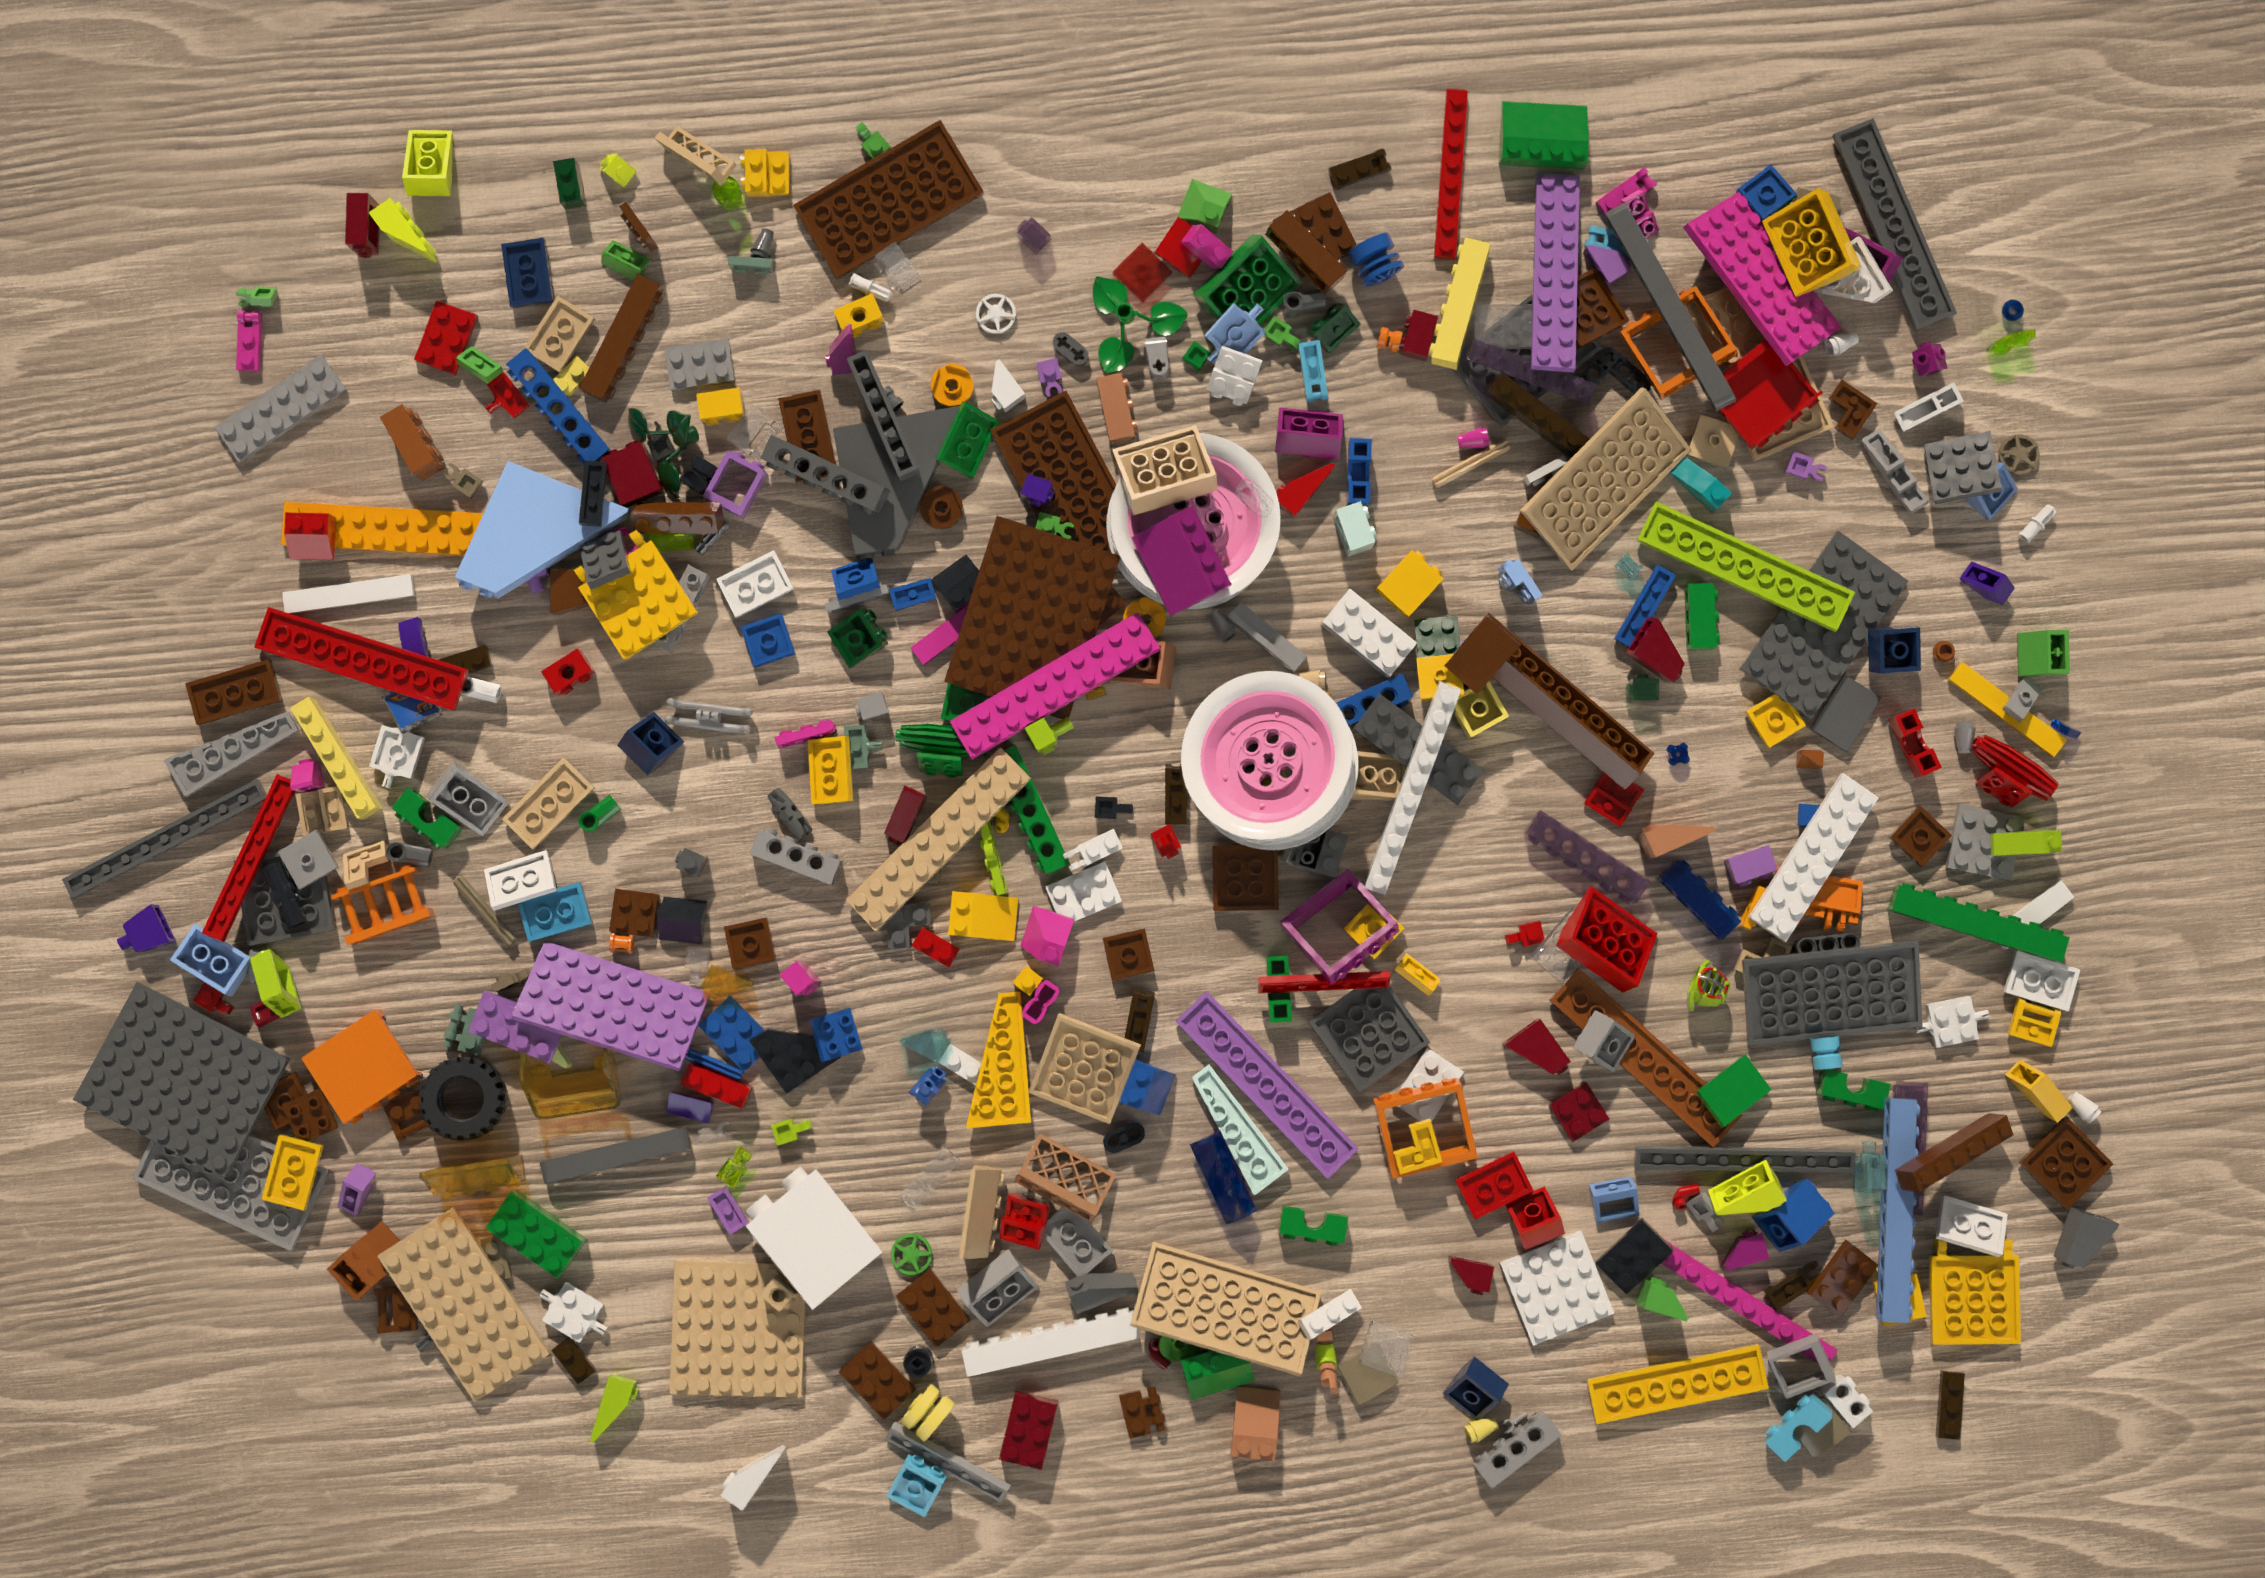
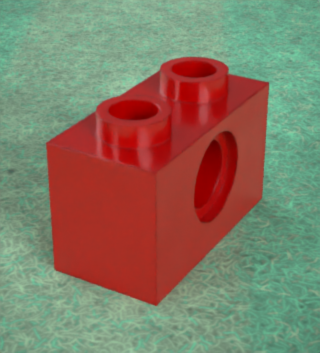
M577 648L542 670L541 673L553 692L564 696L573 691V686L579 682L583 684L589 681L595 671L582 650ZM573 668V677L566 679L565 671Z

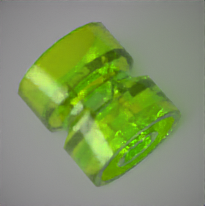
M728 176L722 185L714 181L712 194L718 205L726 211H735L743 204L744 195L738 182L731 176Z

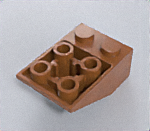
M381 1221L345 1251L327 1270L355 1301H359L366 1297L389 1275L377 1256L401 1240Z

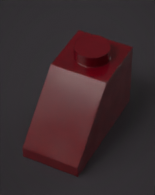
M1454 1256L1448 1257V1261L1464 1285L1470 1289V1293L1483 1295V1292H1490L1494 1272L1492 1264Z

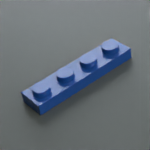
M1658 564L1655 566L1613 640L1629 648L1646 618L1652 617L1673 582L1675 574Z

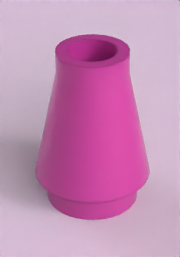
M1479 427L1462 435H1457L1459 448H1484V446L1489 445L1487 428L1481 429Z

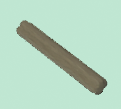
M458 877L453 882L456 888L506 946L514 944L517 938L465 877Z

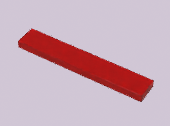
M1390 971L1347 973L1343 980L1340 978L1331 985L1322 974L1258 977V993L1388 988L1391 977Z

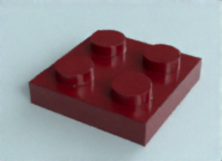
M1583 1082L1549 1104V1107L1572 1142H1575L1610 1119L1587 1082Z

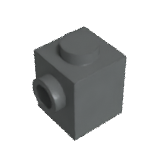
M684 848L683 851H679L675 859V863H677L675 868L692 876L700 877L708 858Z

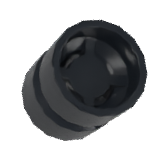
M695 455L689 464L691 471H686L680 482L703 495L709 485L708 480H712L717 467Z
M920 1344L911 1347L903 1360V1367L906 1373L916 1378L926 1375L933 1365L934 1357L932 1351L927 1346Z

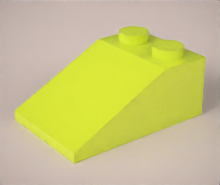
M409 130L402 175L407 196H450L452 186V131Z
M1767 1160L1708 1190L1717 1215L1769 1211L1787 1201L1779 1179Z

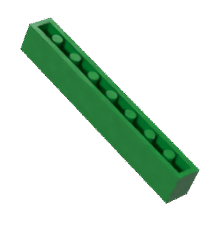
M1902 883L1901 886H1894L1887 911L2050 961L2063 962L2070 939V937L2063 935L2064 931L2054 928L2048 931L2042 929L2043 925L2035 922H2029L2028 925L2022 923L2021 918L2008 915V918L1999 916V911L1992 909L1982 911L1978 909L1979 905L1973 903L1959 904L1957 903L1958 899L1950 896H1944V899L1936 897V892L1926 889L1920 892L1914 890L1915 886Z

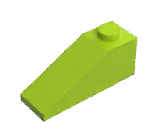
M2042 829L1990 834L1992 856L2062 852L2061 830Z
M611 1374L608 1377L590 1442L594 1443L628 1407L632 1400H636L639 1388L636 1387L638 1381L616 1374Z

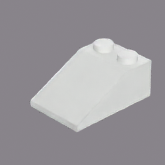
M781 1445L740 1468L736 1474L731 1472L721 1486L724 1491L720 1496L743 1511L786 1447Z

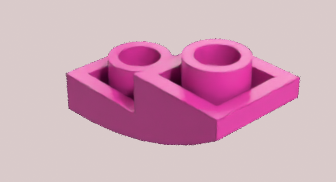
M1639 189L1621 200L1622 204L1625 203L1645 238L1660 231L1654 213L1649 210L1643 191Z

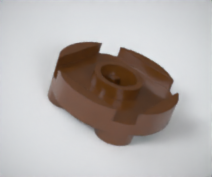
M935 486L925 492L920 503V513L923 520L932 528L949 529L962 518L963 503L955 490L945 486ZM939 502H942L943 505H948L945 509L946 512L936 511Z

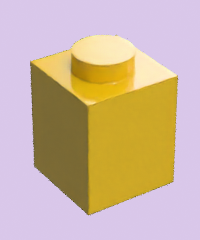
M1026 965L1013 984L1031 996L1044 978Z

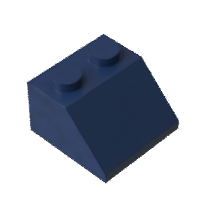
M653 712L628 729L617 746L645 774L649 775L662 766L684 741Z
M1474 1356L1457 1373L1444 1390L1443 1395L1473 1419L1479 1420L1501 1401L1509 1383Z

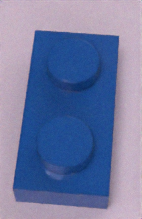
M931 578L889 589L895 611L937 599Z

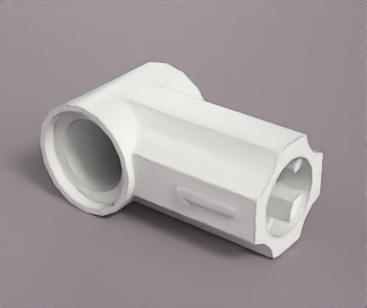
M467 676L465 682L470 681L472 687L467 692L462 690V695L497 704L501 696L502 685Z

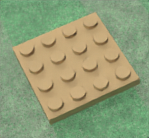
M1059 1013L1029 1093L1110 1124L1139 1051L1140 1044Z

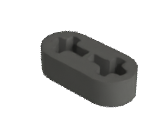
M1060 332L1054 336L1053 347L1056 352L1076 367H1082L1087 364L1089 355L1085 347L1067 333ZM1067 339L1066 344L1070 348L1067 349L1065 346L1058 347L1059 342L1057 340ZM1072 350L1078 354L1083 352L1084 359L1075 361V355L1072 353Z

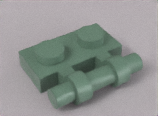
M455 1004L453 1012H450L449 1018L451 1020L448 1031L445 1030L443 1036L445 1037L443 1046L452 1048L454 1040L460 1041L457 1050L480 1056L485 1038L468 1032L476 1009L469 1008L468 1015L462 1014L464 1006ZM459 1021L465 1022L462 1034L456 1033Z

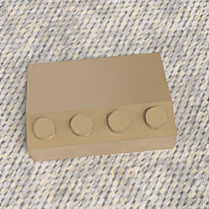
M1196 425L1112 449L1133 515L1218 491L1216 472Z
M974 1165L971 1169L959 1259L988 1258L989 1252H994L995 1239H991L992 1230L996 1231L998 1218L994 1217L995 1208L999 1209L1001 1196L997 1195L998 1187H1003L1004 1174L1000 1173L1001 1168Z

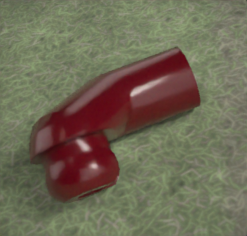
M1153 1339L1148 1344L1149 1359L1166 1371L1171 1361L1161 1354L1159 1349L1160 1340Z

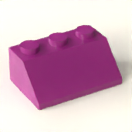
M1279 407L1275 453L1339 460L1342 443L1343 414Z

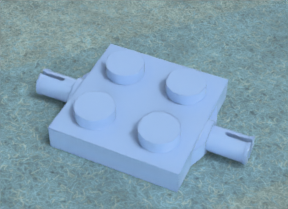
M1233 303L1205 334L1206 338L1216 348L1208 359L1215 364L1222 346L1246 354L1266 333L1255 320L1264 309L1259 304H1256L1248 313Z

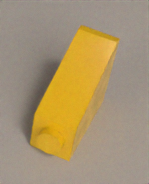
M2019 1060L2005 1074L2045 1116L2058 1123L2073 1108L2045 1073L2022 1060Z

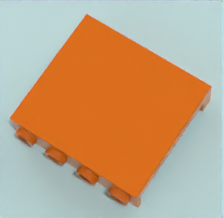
M374 1009L301 1058L343 1124L351 1122L353 1125L364 1118L362 1114L368 1110L370 1112L377 1110L382 1106V1101L387 1098L389 1100L395 1098L400 1094V1089L405 1086L409 1088L419 1082L418 1077L423 1075L422 1072H417L383 1019L385 1015L381 1009Z

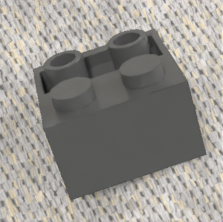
M1327 830L1317 838L1299 845L1294 866L1323 876L1336 878L1348 836Z

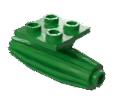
M928 723L901 725V729L896 730L895 741L899 742V746L917 751L920 772L929 776L944 774L949 778L963 776L961 757H970L953 726ZM987 751L979 756H986Z

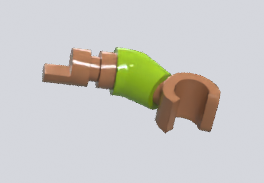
M1332 1326L1314 1338L1315 1342H1319L1316 1343L1315 1360L1316 1368L1320 1373L1321 1385L1329 1387L1330 1392L1336 1395L1338 1393L1335 1374L1337 1360L1334 1343L1330 1342L1334 1341Z

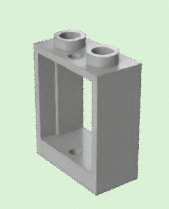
M1817 1333L1767 1352L1768 1360L1765 1361L1770 1374L1774 1372L1777 1378L1774 1380L1779 1393H1784L1786 1399L1836 1381L1834 1370ZM1812 1347L1822 1371L1787 1384L1777 1360Z

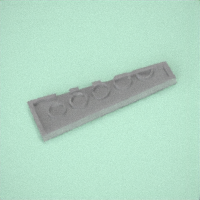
M285 712L231 735L223 736L213 742L202 744L195 749L166 758L164 762L183 795L189 797L298 733L300 729L290 712Z

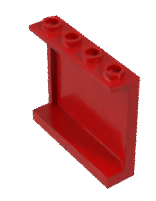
M1765 339L1722 373L1734 393L1736 401L1720 409L1719 412L1751 450L1756 446L1760 449L1770 441L1767 437L1772 433L1777 436L1787 428L1784 425L1789 420L1794 422L1803 415L1801 410L1805 407L1811 409L1820 402L1818 397L1823 392L1817 393L1793 363L1786 366Z

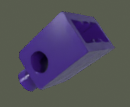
M155 904L147 906L125 922L123 928L126 935L117 939V943L122 950L132 946L135 952H146L177 942L160 906Z

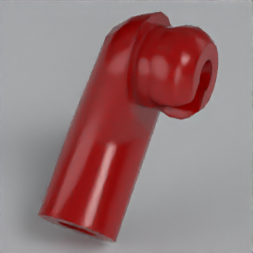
M1698 1184L1677 1189L1672 1198V1205L1676 1210H1684L1688 1197L1700 1194Z

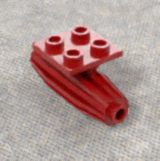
M1987 735L1977 736L1971 746L1973 747L1972 753L1991 769V771L1975 783L1983 792L1991 794L2000 803L2011 808L2030 795L2047 801L2054 794L2059 783L2040 765L2019 751Z

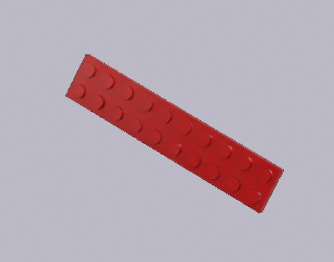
M270 607L267 608L254 648L452 711L456 710L469 672L468 669Z

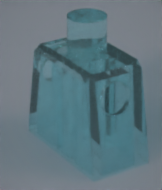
M1862 1142V1154L1857 1155L1855 1159L1853 1192L1877 1193L1886 1190L1885 1157L1883 1154H1876V1142Z

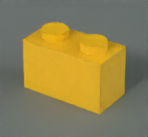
M740 388L696 394L699 417L702 423H706V425H717L719 421L723 420L738 422L740 418L745 417L743 395Z

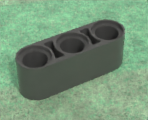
M1852 933L1805 937L1794 941L1792 950L1794 954L1802 953L1800 946L1803 942H1806L1809 946L1808 952L1824 951L1822 948L1824 940L1830 942L1829 950L1845 948L1844 940L1847 937L1852 941L1851 947H1860V939Z

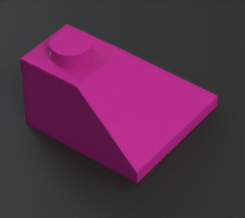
M1033 905L1020 946L1038 960L1059 966L1075 919Z

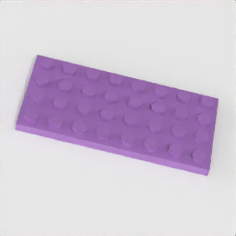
M544 941L514 1008L512 1019L680 1072L709 1001L710 993Z

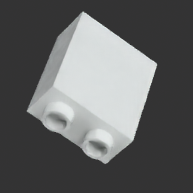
M800 1166L780 1182L787 1191L786 1194L775 1203L767 1195H764L745 1211L752 1219L746 1225V1228L813 1310L880 1255L882 1251L820 1173L815 1169L808 1175Z

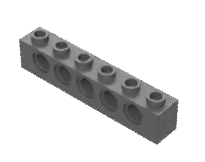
M867 350L847 358L900 481L919 474V468Z
M773 435L770 436L760 457L767 461L765 466L776 471L780 467L785 470V475L795 480L799 476L804 479V484L815 488L816 485L823 487L821 492L832 497L838 494L842 496L840 501L851 506L855 502L861 505L860 510L870 515L873 511L880 514L890 492L889 489ZM790 454L789 462L784 464V456ZM808 462L809 469L803 473L802 466ZM827 471V479L821 481V474ZM846 480V488L840 490L839 485L841 481ZM861 489H865V490H866V495H865V497L862 498V499H859V497H858L859 491H860Z

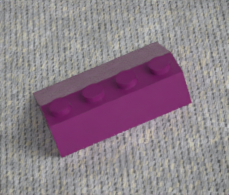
M1193 505L1131 537L1170 617L1228 589L1232 585Z

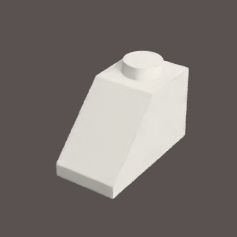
M1001 360L996 361L991 391L994 398L991 401L998 410L1002 408L1006 413L1024 400L1026 396Z

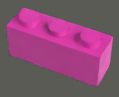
M795 961L780 974V977L795 995H811L819 988L817 984L821 981L805 961Z

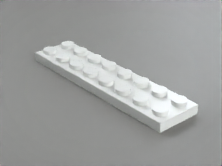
M1841 773L1748 918L1781 941L1786 942L1879 797L1846 774Z

